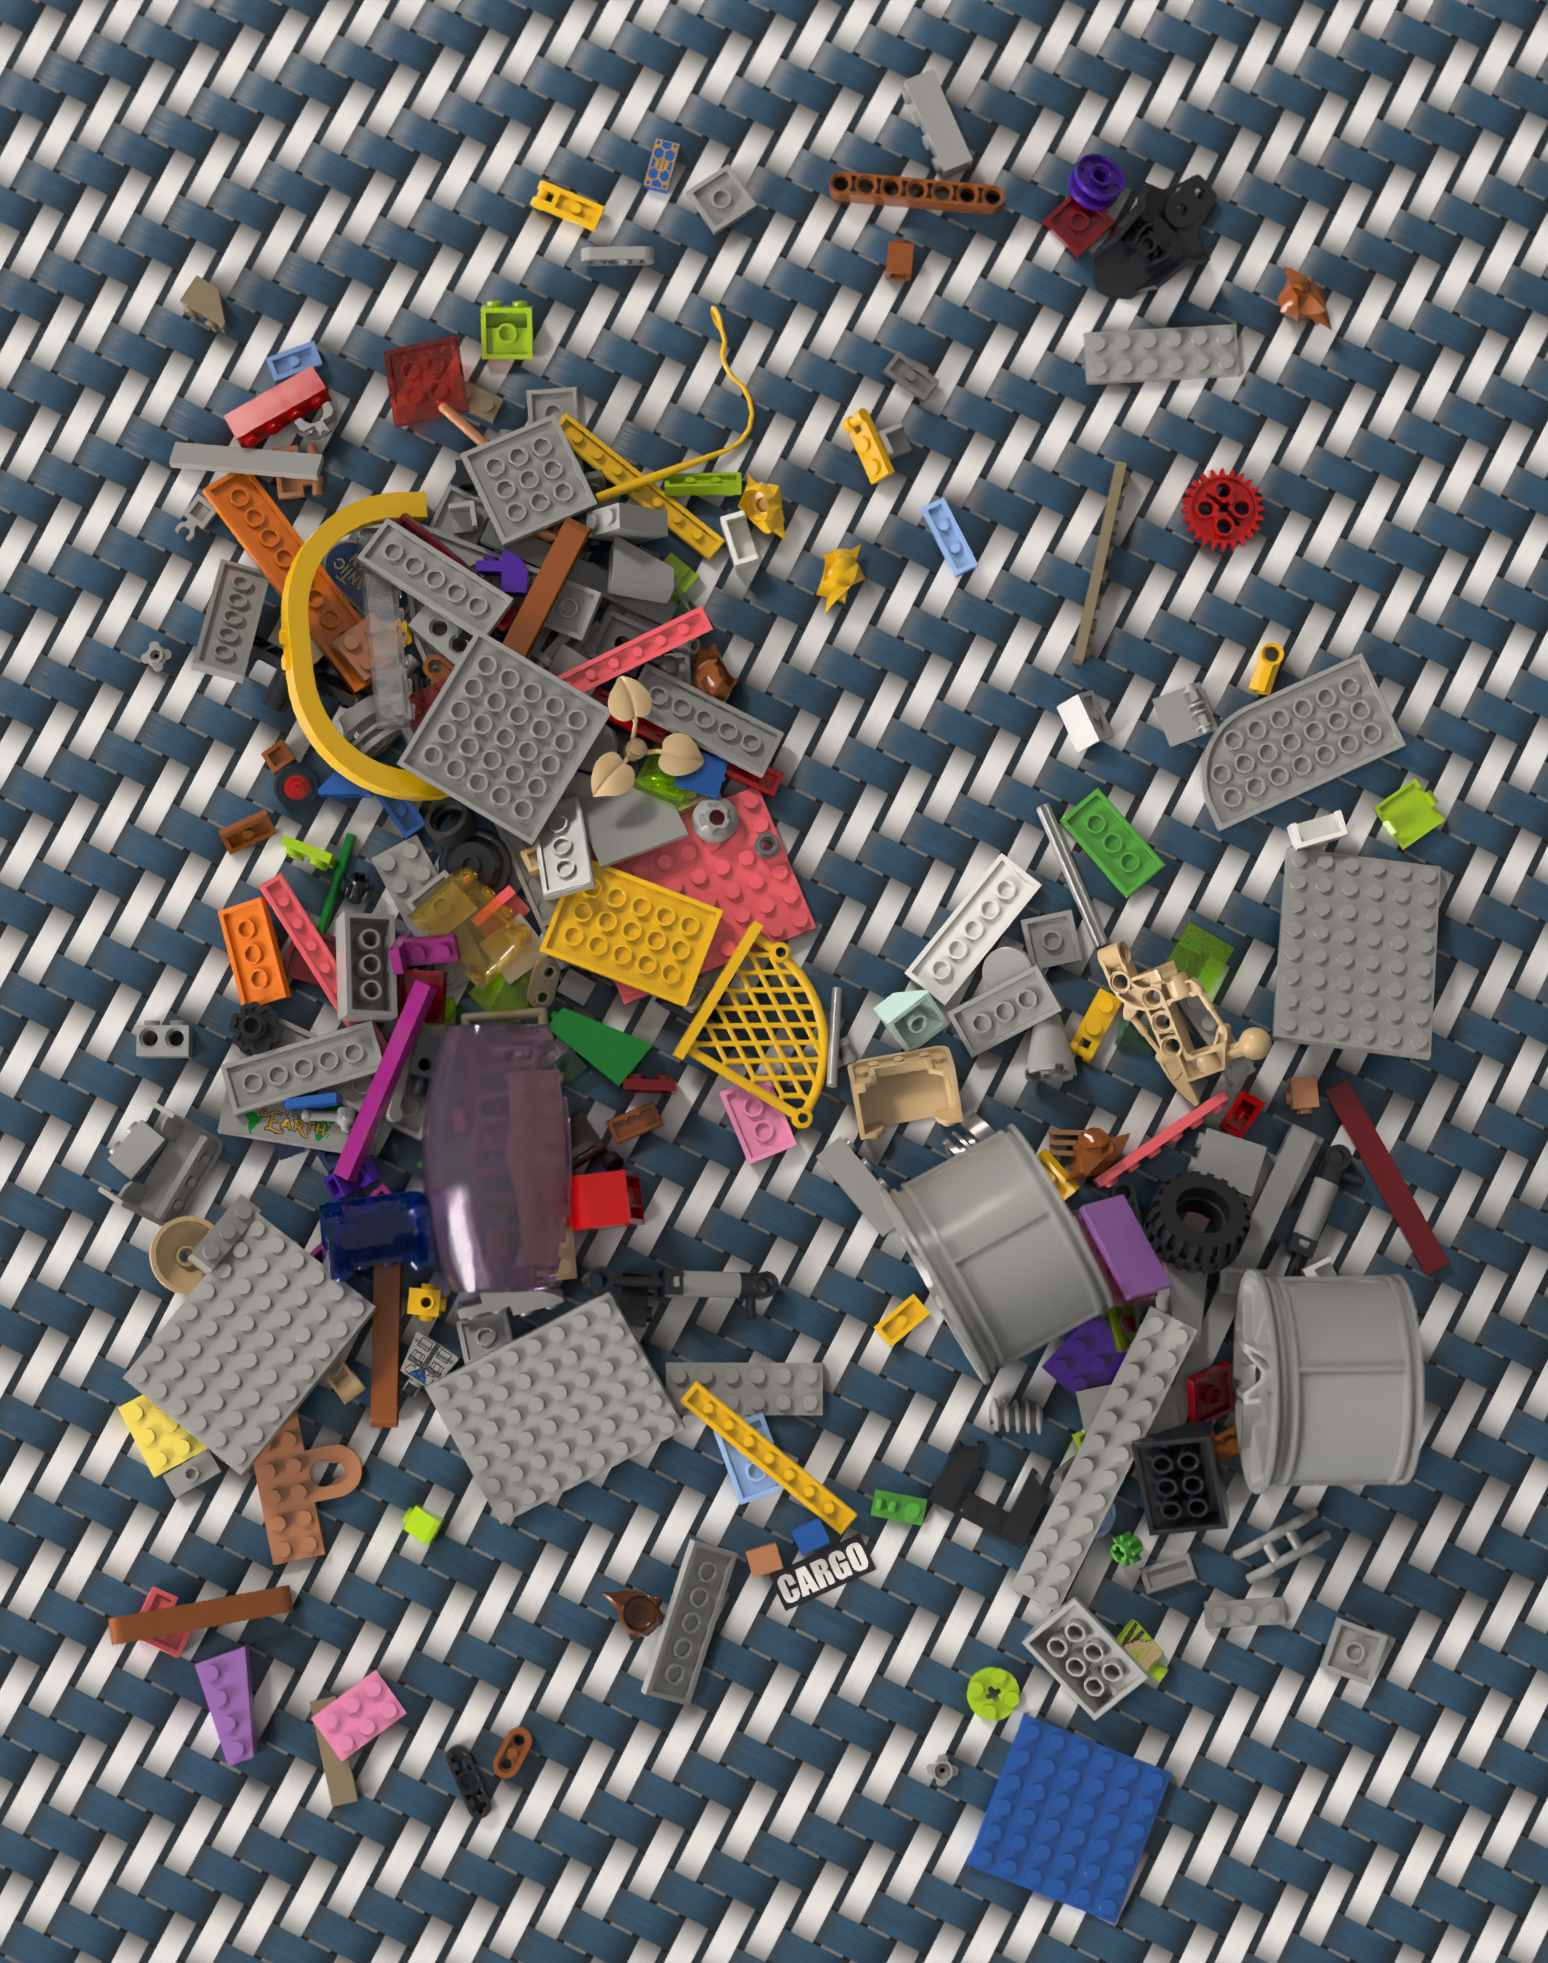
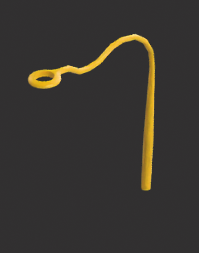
M711 306V316L722 338L720 357L727 375L742 389L747 399L750 413L747 429L738 441L727 448L594 494L597 503L655 483L726 454L741 445L751 432L755 415L752 397L746 386L732 374L725 357L727 337L722 317L717 307Z

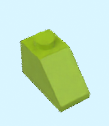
M419 1504L414 1509L409 1507L402 1519L406 1523L403 1529L427 1546L433 1543L446 1520Z

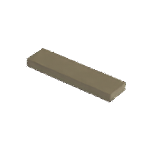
M337 1695L311 1701L312 1715L314 1716L334 1701ZM315 1725L332 1807L358 1801L359 1797L350 1756L341 1761Z

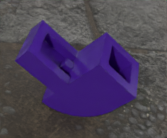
M503 551L502 561H499L497 557H484L483 561L476 560V571L480 576H502L501 591L510 597L527 596L531 587L530 573L524 562L517 555Z
M367 1155L355 1183L334 1173H331L323 1180L333 1201L336 1202L377 1183L380 1176L377 1164L370 1155Z

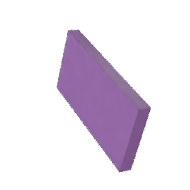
M1124 1194L1082 1205L1079 1212L1126 1300L1165 1290L1172 1285Z

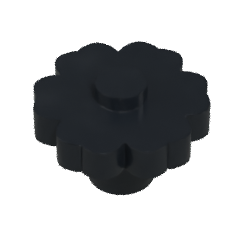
M254 1001L249 1004H243L240 1009L241 1013L232 1015L229 1030L235 1033L232 1042L241 1051L248 1052L251 1050L256 1055L272 1050V1043L276 1044L281 1041L284 1029L278 1023L280 1014L272 1006H261L258 1002Z

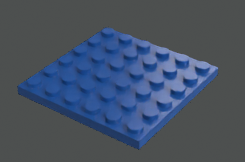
M1023 1713L966 1863L969 1866L1116 1923L1172 1772Z

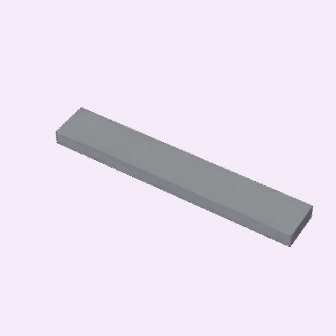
M175 442L169 460L171 468L319 480L324 463L322 454Z

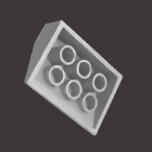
M1076 1596L1048 1614L1029 1631L1022 1641L1023 1645L1094 1720L1099 1718L1150 1676Z

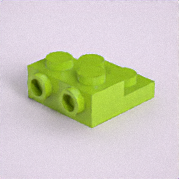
M522 300L512 301V306H502V301H486L487 306H481L482 359H533V306H527V301Z

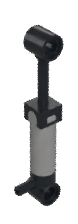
M1333 1145L1323 1152L1321 1164L1306 1201L1284 1250L1293 1254L1283 1277L1295 1276L1302 1257L1306 1259L1313 1258L1319 1243L1318 1238L1341 1181L1344 1180L1358 1187H1362L1365 1182L1364 1177L1346 1170L1351 1163L1352 1155L1350 1150L1344 1145ZM1333 1151H1339L1342 1154L1343 1161L1340 1165H1335L1331 1161Z
M598 1266L584 1274L582 1286L585 1292L593 1296L600 1295L612 1287L658 1288V1298H745V1318L747 1320H754L756 1318V1300H764L776 1294L779 1288V1281L776 1275L768 1271L751 1273L687 1271L682 1268H664L658 1271V1277L613 1276L608 1268ZM594 1274L602 1278V1287H597L593 1283ZM759 1280L766 1282V1292L760 1290Z

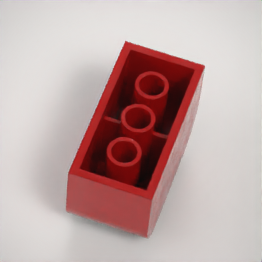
M618 1170L565 1178L566 1184H563L564 1200H568L569 1210L566 1211L565 1215L567 1226H571V1231L584 1232L645 1225L639 1173Z

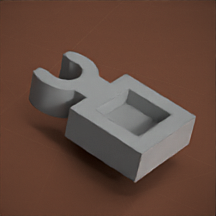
M198 494L183 512V516L187 518V521L179 523L175 532L180 534L184 529H189L190 533L186 540L190 543L196 537V529L199 527L205 531L218 513L210 502Z

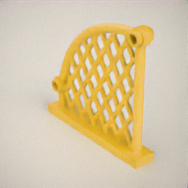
M753 921L672 1056L682 1061L686 1054L791 1117V1122L796 1128L804 1129L809 1127L813 1121L811 1112L820 1096L827 1072L829 1035L826 1017L812 983L790 956L789 946L783 942L773 943L759 933L763 925ZM755 943L768 952H751L749 949ZM777 948L783 950V957L776 955ZM745 956L750 958L755 970L739 969ZM756 958H769L774 969L762 970ZM778 963H783L788 969H781ZM735 973L739 975L745 988L728 987ZM758 975L764 987H751L745 976ZM765 975H778L783 987H770ZM784 975H793L801 987H790ZM724 991L728 993L733 1005L720 1006L717 1004ZM805 992L810 1004H798L793 993ZM734 993H748L753 1005H740ZM754 993H767L773 1005H760ZM774 993H787L792 1005H779ZM713 1009L717 1010L723 1023L706 1022ZM776 1010L781 1022H768L763 1011ZM782 1010H795L801 1022H788ZM802 1010H813L816 1022H807ZM724 1011H737L743 1023H729ZM743 1011H757L762 1023H749ZM705 1027L712 1041H697L695 1039L701 1029ZM752 1028H765L771 1040H757ZM772 1028H785L790 1040H777ZM791 1028H804L810 1040H797ZM811 1028H817L818 1039L815 1038ZM713 1029H726L732 1041H719ZM733 1029H746L751 1040L738 1041ZM800 1045H813L818 1057H805ZM735 1046L740 1058L728 1059L722 1047ZM741 1046H755L760 1058H747ZM761 1046H774L780 1058H767ZM781 1046H794L799 1057L786 1058ZM716 1047L723 1062L720 1063L698 1048ZM783 1063L788 1075H775L770 1064ZM789 1063H802L808 1075H795ZM809 1063H818L815 1075ZM727 1064H744L751 1079L748 1080L728 1068ZM750 1064H764L769 1076H756ZM772 1081L779 1097L756 1085L755 1082ZM779 1081H792L797 1093H784ZM798 1081L812 1082L813 1085L809 1095L804 1094ZM801 1098L805 1100L802 1108L796 1109L783 1100ZM801 1113L806 1117L803 1123L798 1121V1116Z

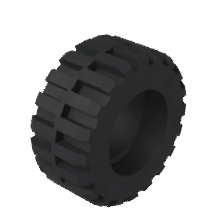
M1192 1171L1189 1175L1187 1172L1177 1174L1176 1178L1175 1176L1168 1178L1157 1189L1148 1210L1145 1228L1148 1241L1153 1242L1151 1247L1156 1254L1160 1253L1162 1255L1161 1259L1167 1264L1171 1262L1174 1264V1268L1180 1271L1183 1268L1192 1274H1196L1197 1271H1201L1202 1274L1212 1273L1213 1269L1215 1272L1225 1269L1226 1265H1231L1235 1261L1249 1233L1251 1216L1249 1209H1246L1247 1203L1245 1199L1239 1197L1240 1192L1234 1186L1231 1188L1227 1185L1228 1181L1223 1178L1219 1180L1214 1177V1174L1207 1173L1203 1175L1201 1171ZM1182 1212L1199 1213L1211 1220L1218 1232L1208 1234L1196 1232L1183 1224L1177 1214Z

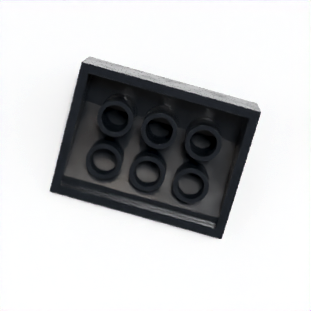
M1212 1420L1185 1423L1132 1441L1131 1446L1150 1536L1228 1528L1230 1510Z

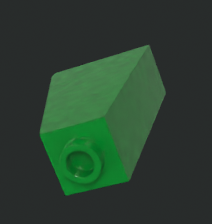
M564 1007L560 1011L555 1009L548 1018L550 1032L620 1088L623 1085V1079L629 1078V1074L634 1072L653 1048L646 1041Z

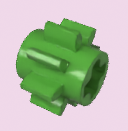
M1128 1531L1113 1538L1115 1544L1111 1547V1554L1115 1561L1123 1563L1126 1567L1141 1560L1139 1554L1144 1549L1142 1541L1137 1536L1131 1535Z

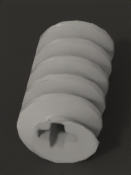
M992 1398L989 1407L988 1430L991 1424H994L995 1430L999 1431L1001 1425L1004 1424L1006 1432H1010L1012 1425H1015L1017 1433H1020L1022 1427L1025 1426L1027 1434H1030L1033 1427H1036L1038 1435H1041L1043 1408L1040 1409L1039 1402L1034 1401L1032 1408H1030L1028 1401L1024 1400L1020 1408L1018 1400H1013L1009 1407L1007 1399H1003L999 1406L997 1398Z

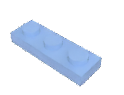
M943 497L922 507L920 511L954 578L977 568L978 563L945 498Z

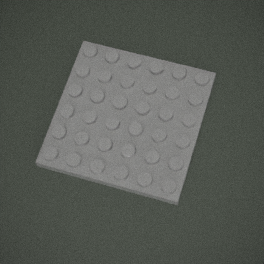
M477 629L397 765L532 845L611 713L608 707Z

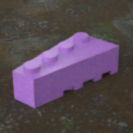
M250 1644L195 1664L228 1766L253 1758L258 1754L251 1680L252 1670L250 1667Z

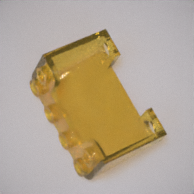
M458 867L408 917L426 935L431 930L436 935L456 933L461 960L468 966L463 973L482 991L533 941L531 937L533 933L524 923L520 924L513 917L514 913L507 905H501L495 899L496 894L486 885L483 886L477 880L478 876L471 868Z

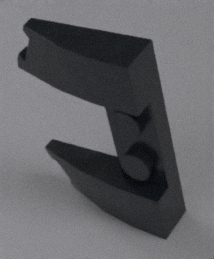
M957 1440L927 1499L1022 1549L1050 1492V1488L1043 1489L1035 1478L1038 1472L1032 1467L1010 1511L1007 1512L964 1489L986 1443L977 1441V1446H961V1440Z

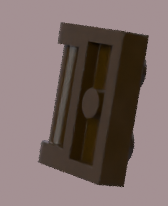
M583 1112L564 1123L566 1153L588 1139H591L594 1143L593 1146L567 1162L568 1176H571L570 1173L598 1154L603 1155L608 1150Z

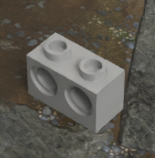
M146 1020L144 1025H137V1057L192 1058L193 1027L186 1025V1021L171 1020L170 1025H160V1021ZM155 1032L158 1040L155 1045L148 1046L146 1044V1037L149 1033ZM177 1032H181L184 1040L181 1045L174 1046L172 1044V1036Z

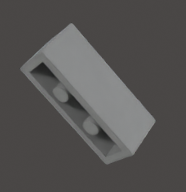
M241 1194L198 1244L187 1260L205 1274L212 1272L252 1223L254 1214L256 1212L260 1213L262 1210Z

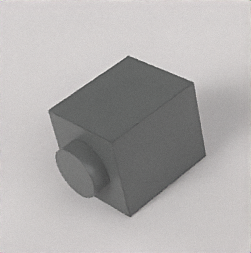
M569 968L567 973L563 971L560 974L557 992L585 1008L598 985Z

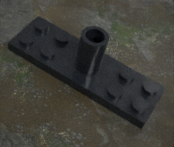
M255 634L249 659L253 661H258L259 659L276 668L261 702L271 709L285 712L290 702V696L286 680V670H283L281 665L284 650ZM313 665L318 695L322 697L328 695L336 699L335 703L346 709L368 697L369 693L363 690L353 695L342 679Z

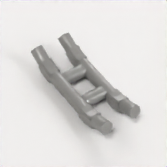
M1309 1508L1281 1526L1233 1551V1556L1237 1561L1262 1548L1267 1554L1270 1562L1246 1574V1579L1250 1584L1271 1575L1331 1539L1330 1533L1324 1530L1302 1544L1295 1529L1300 1528L1318 1516L1316 1508ZM1286 1535L1293 1549L1279 1556L1272 1542Z

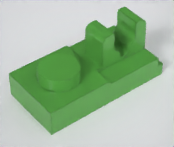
M875 1489L870 1515L922 1526L927 1499Z

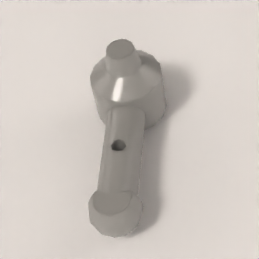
M340 1107L337 1111H312L305 1109L301 1113V1118L305 1122L334 1121L341 1126L343 1133H349L350 1127L355 1123L357 1111L351 1107Z

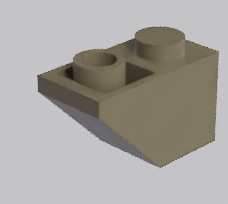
M196 275L180 299L184 307L183 311L194 319L200 317L206 321L204 323L205 326L217 333L220 330L227 334L229 328L219 289Z

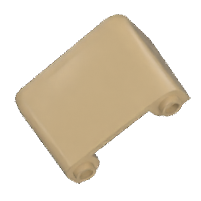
M932 1046L861 1059L850 1063L847 1067L861 1140H876L880 1138L885 1132L884 1126L935 1117L936 1121L943 1126H953L958 1122H963L955 1064L950 1049L946 1046Z

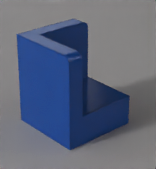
M819 1517L791 1529L801 1555L830 1542Z

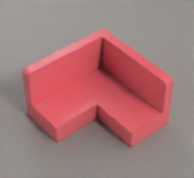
M152 1587L140 1613L173 1607L178 1597L157 1587ZM187 1631L139 1641L173 1657L180 1658L191 1633Z

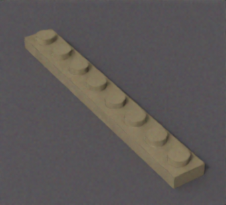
M1121 461L1116 462L1072 658L1073 664L1082 665L1084 658L1089 659L1092 644L1088 643L1089 634H1094L1096 630L1097 619H1093L1095 609L1100 610L1103 598L1102 594H1098L1100 584L1105 585L1108 570L1104 569L1105 561L1111 560L1114 545L1109 544L1111 535L1116 536L1119 521L1115 520L1116 511L1122 510L1124 496H1121L1120 492L1122 486H1127L1130 474L1129 471H1125L1127 463Z

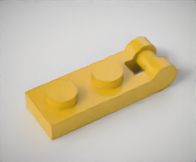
M540 181L537 187L539 191L536 197L533 196L530 203L532 207L551 213L593 232L596 231L604 214L605 206L546 181ZM548 195L554 196L552 202L546 201Z
M861 408L854 413L853 417L849 416L843 420L842 426L850 434L871 484L879 483L893 474L895 471L868 411Z
M1099 988L1069 1044L1072 1055L1075 1053L1082 1057V1061L1090 1063L1122 1003L1116 996ZM1082 1038L1090 1042L1088 1049L1079 1044Z

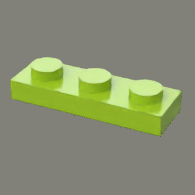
M741 472L677 473L665 478V496L682 497L684 495H697L706 497L709 495L734 496L742 494Z

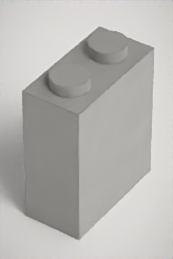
M616 503L587 512L586 526L592 528L589 538L613 542L615 537H620L632 545H637L668 536L667 510Z
M1210 1128L1204 1129L1203 1133L1199 1132L1195 1142V1147L1198 1148L1196 1158L1191 1157L1187 1172L1201 1171L1203 1175L1207 1173L1214 1174L1215 1178L1219 1180L1223 1178L1228 1181L1227 1185L1231 1188L1234 1186L1240 1192L1239 1195L1248 1198L1252 1197L1267 1147Z

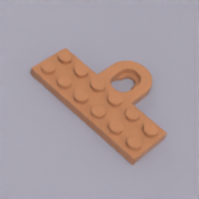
M297 1409L254 1463L273 1565L326 1554L316 1502L342 1497L351 1493L359 1485L363 1474L362 1462L358 1454L348 1446L333 1444L306 1450ZM326 1460L331 1463H340L344 1468L343 1475L335 1479L328 1486L317 1485L312 1480L311 1469L318 1461Z

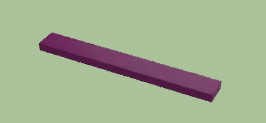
M417 980L413 984L333 1172L350 1182L355 1183L435 996L436 988Z

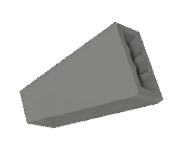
M1159 1259L1172 1285L1168 1289L1155 1292L1156 1308L1198 1329L1199 1331L1188 1352L1199 1351L1208 1274H1202L1201 1271L1192 1274L1183 1268L1180 1271L1174 1268V1264L1171 1262L1167 1264L1162 1259Z

